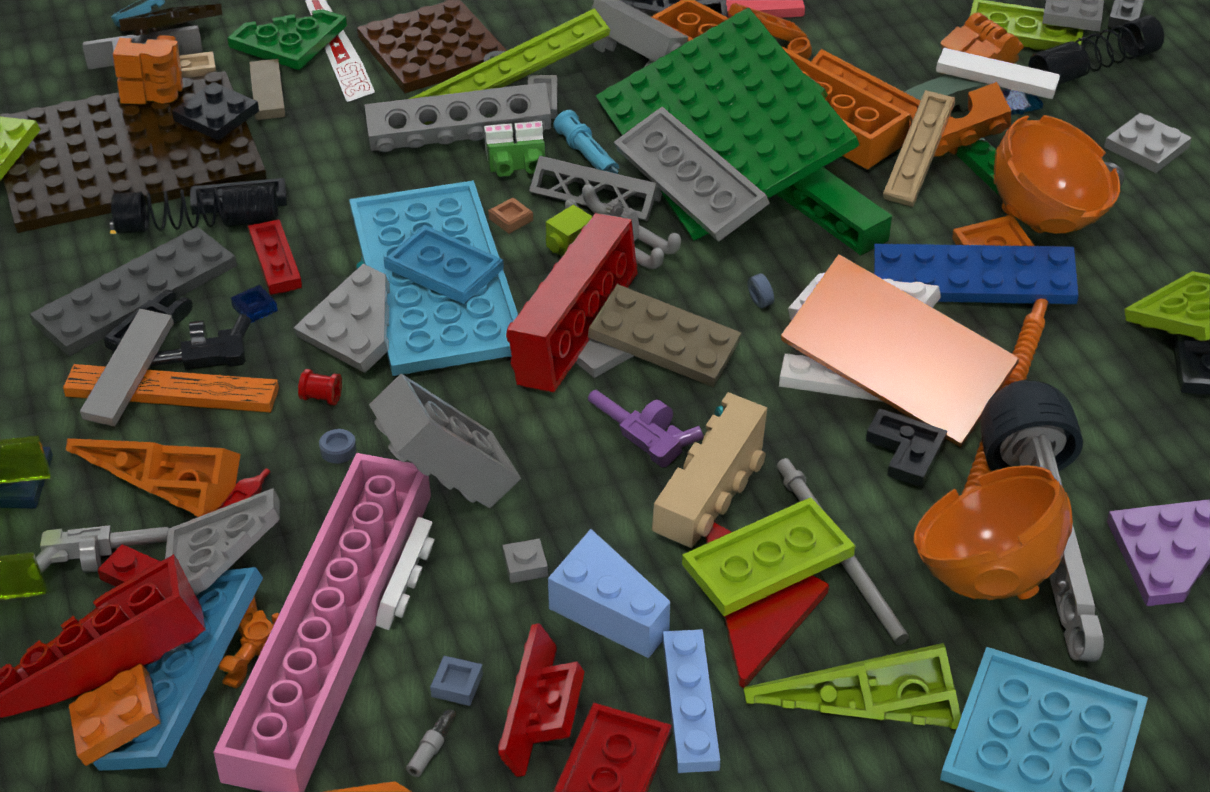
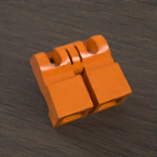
M980 12L972 14L961 28L957 26L940 42L942 49L948 48L1012 64L1019 60L1018 53L1024 48L1022 42L1015 35L1008 33L1006 29L994 21L988 20Z
M159 35L156 40L147 39L146 44L132 43V38L119 37L113 52L116 77H118L117 84L120 103L146 104L147 101H155L165 104L178 98V91L183 89L176 37Z

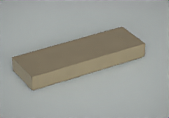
M278 59L249 62L253 100L258 101L259 112L255 114V119L263 120L286 117Z

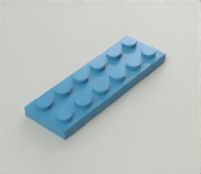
M256 567L226 570L206 590L196 596L202 607L206 630L200 633L192 642L180 644L166 652L155 663L144 665L150 673L161 723L94 761L93 764L99 771L163 768L167 766L263 579Z

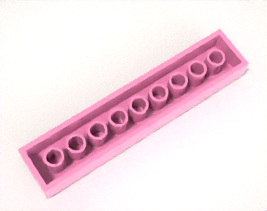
M356 453L213 753L220 783L262 792L305 791L377 623L376 616L382 597L417 518H422L431 497L429 476L421 473L413 463Z

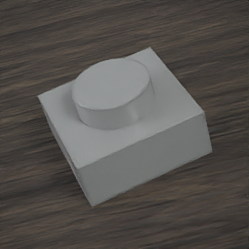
M540 538L502 545L510 583L548 577V565Z

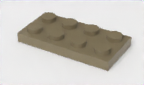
M617 284L589 327L588 337L714 387L740 342L741 332Z

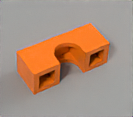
M997 82L968 92V109L970 113L962 118L949 117L934 156H941L948 152V150L961 145H971L982 137L1000 134L1011 127V109ZM916 112L910 114L911 124Z

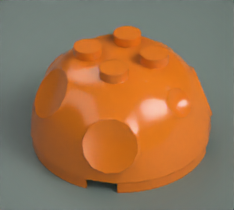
M1027 115L1016 120L1006 131L995 152L994 184L1003 201V211L1008 215L1018 218L1038 233L1049 232L1058 234L1077 231L1100 219L1113 206L1120 193V180L1116 169L1114 168L1110 172L1102 160L1106 152L1086 133L1058 118L1043 115L1040 120H1027L1029 118Z
M1030 465L1002 468L978 476L977 478L981 485L960 496L956 489H953L939 499L923 515L914 533V544L918 549L917 551L933 576L947 585L953 592L972 599L987 600L1005 599L1015 596L1019 599H1028L1036 595L1039 591L1038 585L1058 567L1068 539L1071 536L1073 523L1070 499L1059 481L1054 478L1050 470Z

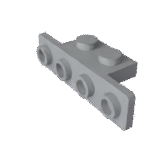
M196 25L151 32V34L120 36V38H132V43L146 44L147 39L156 40L159 35L174 36L176 41H178L179 56L201 53L203 51L199 27ZM119 37L83 42L87 68L95 69L114 66L113 52Z

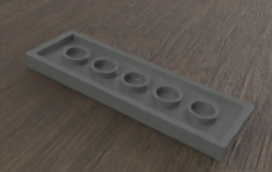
M195 227L30 313L31 321L37 329L66 355L71 356L105 338V335L148 300H153L163 291L169 289L176 293V298H179L236 267L235 255L203 230Z

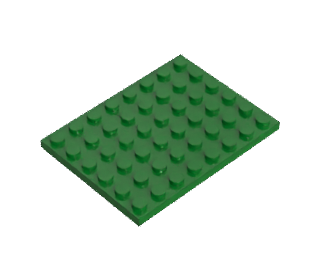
M749 7L596 95L599 104L621 136L656 110L664 107L764 192L767 198L860 146L856 135ZM661 190L663 198L693 241L708 233Z

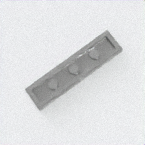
M139 309L81 408L80 414L83 420L116 426L173 326L172 315Z

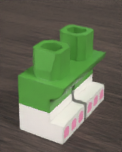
M542 121L514 123L515 143L511 123L484 126L485 151L490 172H496L499 177L510 176L513 170L525 169L529 174H534L539 156L545 157Z

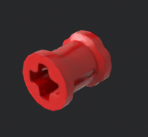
M305 369L301 373L298 384L299 399L306 401L309 398L327 400V403L330 405L338 403L342 391V377L340 374L334 373L332 376L314 374L311 369Z

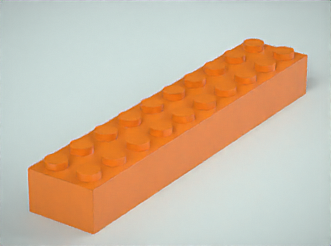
M681 0L651 16L688 36L687 42L729 19L695 0ZM781 46L803 73L826 90L828 94L825 98L826 101L856 135L860 146L844 154V157L868 170L903 146L908 133L910 113Z

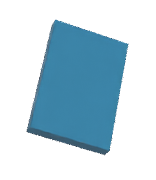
M426 225L421 227L384 259L385 269L462 304H465L504 269L503 259Z

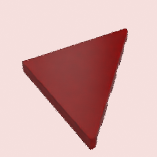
M713 523L711 531L705 537L706 542H712L732 532ZM812 575L731 614L723 616L728 631L727 636L732 657L738 673L739 686L744 688L752 681L828 594V583Z

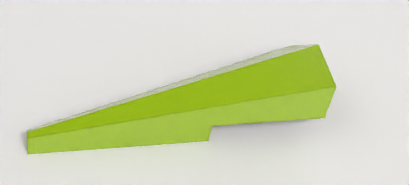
M944 643L744 687L746 703L751 704L761 703L790 709L801 708L817 710L822 713L878 720L904 721L917 725L944 726L951 729H957L961 719Z

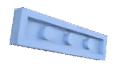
M703 629L663 631V649L678 773L720 771V755Z

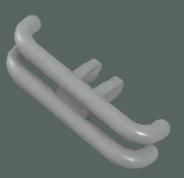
M587 184L582 188L584 201L593 213L632 219L634 241L639 239L655 248L651 251L650 256L635 247L636 262L648 269H657L663 264L664 253L675 254L680 249L681 237L679 234H670L667 241L640 226L637 211L632 208H627L623 211L622 203L616 199H612L605 206L596 197L592 185ZM571 198L566 200L565 209L573 204L577 206V202Z

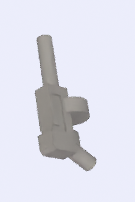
M110 525L72 529L67 532H63L62 529L46 530L42 533L41 552L29 563L28 571L34 576H39L52 563L80 558L83 573L98 572L97 569L101 566V556L112 555V548L119 547L121 544L134 546L167 542L169 527L113 533L111 532Z

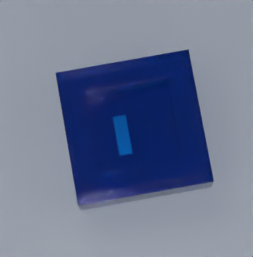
M260 285L231 297L232 307L239 315L248 316L251 319V323L278 311L276 301Z

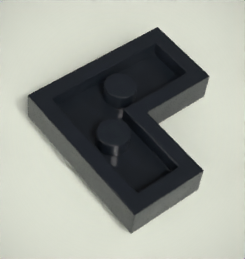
M879 408L867 430L866 441L896 451L888 466L887 476L922 487L946 442L948 431Z

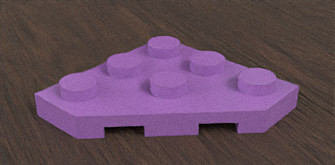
M1210 499L1109 511L1107 523L1146 606L1184 602L1198 577H1201L1210 563Z

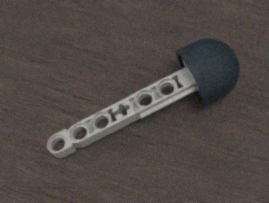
M1016 381L997 391L988 400L982 412L981 440L987 464L992 471L1024 465L1043 467L1050 470L1054 478L1062 486L1059 471L1073 463L1083 448V438L1077 417L1070 401L1062 392L1044 382ZM1072 523V533L1068 539L1063 557L1049 578L1060 621L1066 629L1064 637L1070 657L1078 661L1096 662L1101 657L1103 651V633L1098 616L1095 615V604Z

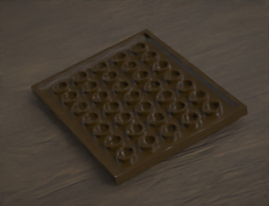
M226 71L209 72L202 76L182 78L183 89L178 91V98L173 102L165 104L155 101H147L146 104H121L119 92L102 96L94 95L87 99L73 102L64 101L58 105L43 108L34 107L28 111L13 114H1L0 117L36 120L41 129L3 177L16 232L21 233L111 213V198L114 193H136L141 191L144 194L147 205L148 191L150 192L151 203L155 204L164 202V190L167 191L169 201L181 198V189L184 190L185 197L190 196V187L266 180L265 167L246 121L220 140H216L173 120L172 110L204 89L207 85L215 82L233 90Z

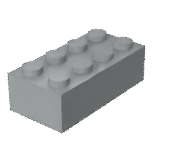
M400 374L369 404L377 418L374 421L375 425L390 440L391 443L388 447L397 459L402 462L409 460L421 473L426 476L430 474L436 476L450 490L453 488L458 489L471 503L478 501L491 508L521 479L492 431L403 374Z

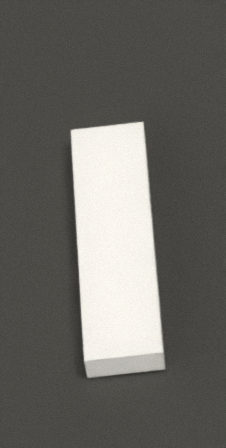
M948 48L943 49L936 67V71L939 73L986 84L997 82L999 87L1049 99H1053L1060 78V74Z

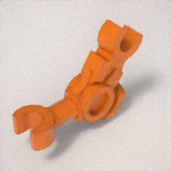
M255 597L251 601L238 627V631L242 636L240 640L242 647L234 656H225L219 665L220 670L228 672L222 680L223 684L234 688L240 687L244 682L248 664L255 655L260 656L279 616V613L271 615L272 623L267 620L263 610L257 611Z

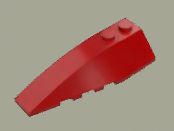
M171 555L101 595L93 601L97 607L79 621L75 616L69 618L61 624L63 631L47 644H43L39 640L29 647L17 666L13 667L10 664H6L0 668V718L55 704L96 689L113 680L117 674L128 671L141 663L143 666L155 663L166 652L180 644L192 642L200 633L205 631L202 607L175 555Z

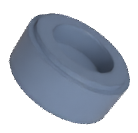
M759 273L750 277L747 285L753 302L760 308L773 304L774 293L766 276Z
M330 430L323 434L319 440L320 454L327 462L343 463L353 458L356 453L355 437L347 430Z

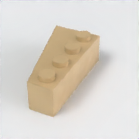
M727 392L722 400L723 413L721 416L712 415L706 424V430L708 431L703 438L702 444L694 442L688 451L683 469H676L654 503L652 531L690 548L696 544L701 536L706 537L709 534L717 516L726 513L733 496L745 489L750 475L753 472H758L765 460L766 454L762 451L767 407Z

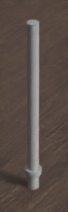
M789 459L780 460L777 468L784 477L783 484L787 490L794 492L800 502L812 497L820 506L805 484L806 477L802 471L796 470ZM855 555L842 561L841 564L895 644L901 645L905 643L909 638L908 633Z

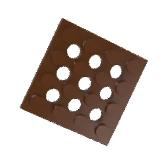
M446 0L440 4L419 8V10L405 14H396L391 18L372 21L367 25L357 27L358 38L404 93L438 84L483 63L485 55L490 52L507 51L461 0Z

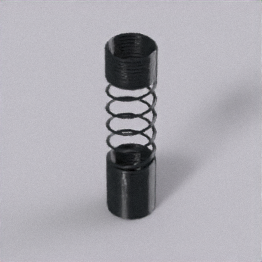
M1143 16L1126 22L1122 26L1118 25L1110 30H1102L1099 34H1090L1087 38H1079L1075 42L1070 41L1034 53L1030 57L1028 67L1060 74L1058 85L1086 76L1089 70L1097 72L1101 69V66L1105 68L1111 67L1113 61L1119 64L1125 58L1131 60L1135 57H1141L1158 51L1164 43V30L1161 23L1154 16ZM1120 28L1118 34L1113 31L1115 29ZM1109 32L1107 39L1102 36L1103 33ZM1111 33L1118 37V46L1123 54L1121 61L1114 59V51L1109 43ZM1097 36L1095 43L1090 40L1091 37ZM1099 37L1106 41L1107 52L1112 59L1109 65L1102 63V55L1097 47ZM1085 40L1083 47L1078 44L1079 41ZM1087 41L1094 45L1095 55L1100 63L1097 69L1090 67V59L1085 51ZM1126 51H1127L1132 57L1126 56Z
M274 183L224 186L222 188L223 213L218 189L214 187V209L211 225L205 214L200 188L197 189V215L194 226L188 215L183 189L180 190L181 207L178 227L175 226L171 216L166 190H164V215L161 228L158 227L154 217L149 191L147 192V209L145 197L141 191L136 193H114L111 198L112 221L117 234L145 232L149 225L150 214L158 231L163 230L167 213L172 227L175 230H179L182 225L183 211L189 226L193 229L197 227L199 222L200 207L204 221L209 228H212L215 223L217 206L221 220L226 227L229 225H254L278 220V202Z

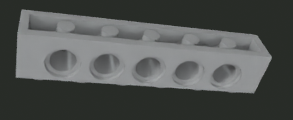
M546 82L365 104L371 151L388 152L394 148H419L425 144H450L454 141L465 139L477 141L485 137L484 126L511 123L513 135L515 134L514 123L542 121L543 131L551 129V111ZM522 110L524 113L516 114L514 111ZM486 114H493V115H495V116L490 117V118L484 117V115H486ZM458 117L464 118L462 121H454ZM427 121L435 122V123H433V124H431V125H424V124H423V123H425V122H427ZM396 125H403V126H404V127H402V128H400V129H395V128H393V127L396 126Z

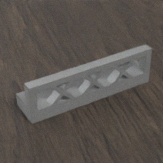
M543 156L538 158L529 190L532 194L565 202L571 198L578 205L588 207L583 195L573 196L567 186L572 182L589 184L594 186L597 198L596 192L601 189L615 191L618 195L616 200L622 202L624 206L623 211L629 208L625 201L631 196L644 198L645 202L642 212L637 211L638 219L644 221L649 220L653 202H660L662 196L657 183ZM543 174L556 177L560 182L549 190L540 188ZM564 189L565 193H561L558 191Z

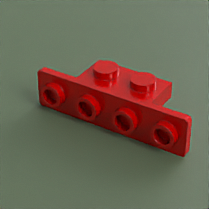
M540 623L531 625L528 639L525 642L520 670L516 676L514 693L507 710L503 735L498 744V754L501 760L505 762L516 777L526 775L533 743L570 737L585 673L578 661L553 666L557 647Z

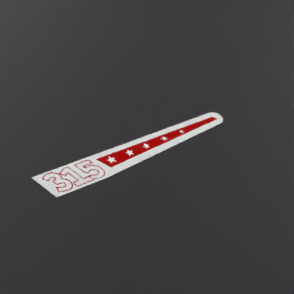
M305 0L311 16L314 10L324 9L332 12L326 0ZM342 30L324 48L345 99L349 102L375 93L361 59L344 30Z

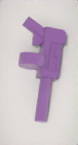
M593 390L588 396L590 403L620 423L619 426L624 437L647 452L651 460L660 467H667L683 452L682 447L701 441L704 438L700 426L683 432L674 425L669 426L673 417V410L660 400L650 402L643 409L642 413L635 410L630 414L598 390Z

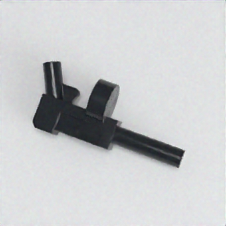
M239 315L232 329L219 330L218 337L207 338L204 320L189 322L191 341L181 342V349L158 351L150 366L183 362L184 368L187 370L223 365L224 363H228L229 367L243 365L246 362L243 338L251 323V319L246 315Z

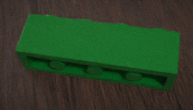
M824 167L777 193L778 196L860 256L873 250L875 244H884L889 241L892 215Z

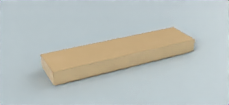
M925 90L883 192V199L911 207L914 206L955 105V97Z

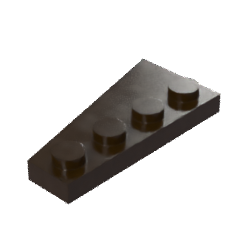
M220 3L169 7L119 19L121 31L132 30L133 36L163 31V29L174 28L178 25H186L187 21L223 14Z

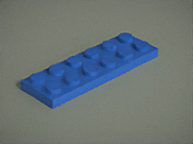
M930 244L874 245V275L881 279H892L898 282H922L927 285H937L941 295L938 302L1034 303L1037 299H1046L1048 304H1077L1078 301L1074 247Z

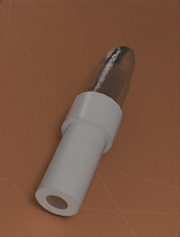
M450 709L444 711L432 728L425 733L419 742V748L406 766V771L414 777L421 776L433 755L439 752L444 744V738L450 731L456 717L455 711Z

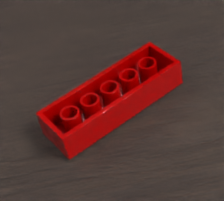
M595 213L587 225L583 226L581 233L575 241L568 246L567 251L559 262L554 264L552 271L544 282L539 284L537 291L531 299L524 304L522 311L516 319L508 325L506 338L510 343L511 367L514 370L517 385L555 392L590 340L588 337L589 327L616 285L619 284L628 288L636 277L638 271L632 219Z

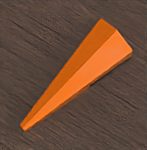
M67 438L66 451L110 471L123 480L169 501V503L193 513L197 517L217 510L236 486L241 455L225 448L168 446L155 442Z

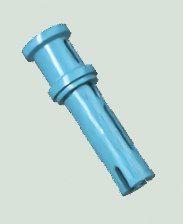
M565 110L558 114L554 120L553 128L558 134L565 136L567 144L573 149H578L596 169L617 174L619 165L592 138L591 129L586 124L580 123L578 115L572 110Z

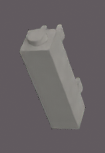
M594 0L592 9H596L610 28L609 36L594 42V48L600 52H604L605 48L611 52L614 51L618 41L649 58L645 65L646 67L658 58L681 47L688 40V36L620 0Z

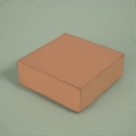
M514 198L488 210L489 219L508 234L533 221V212Z

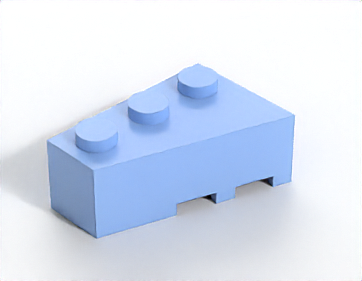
M592 529L587 532L548 577L550 610L647 658L653 654L663 641V631H669L670 601Z

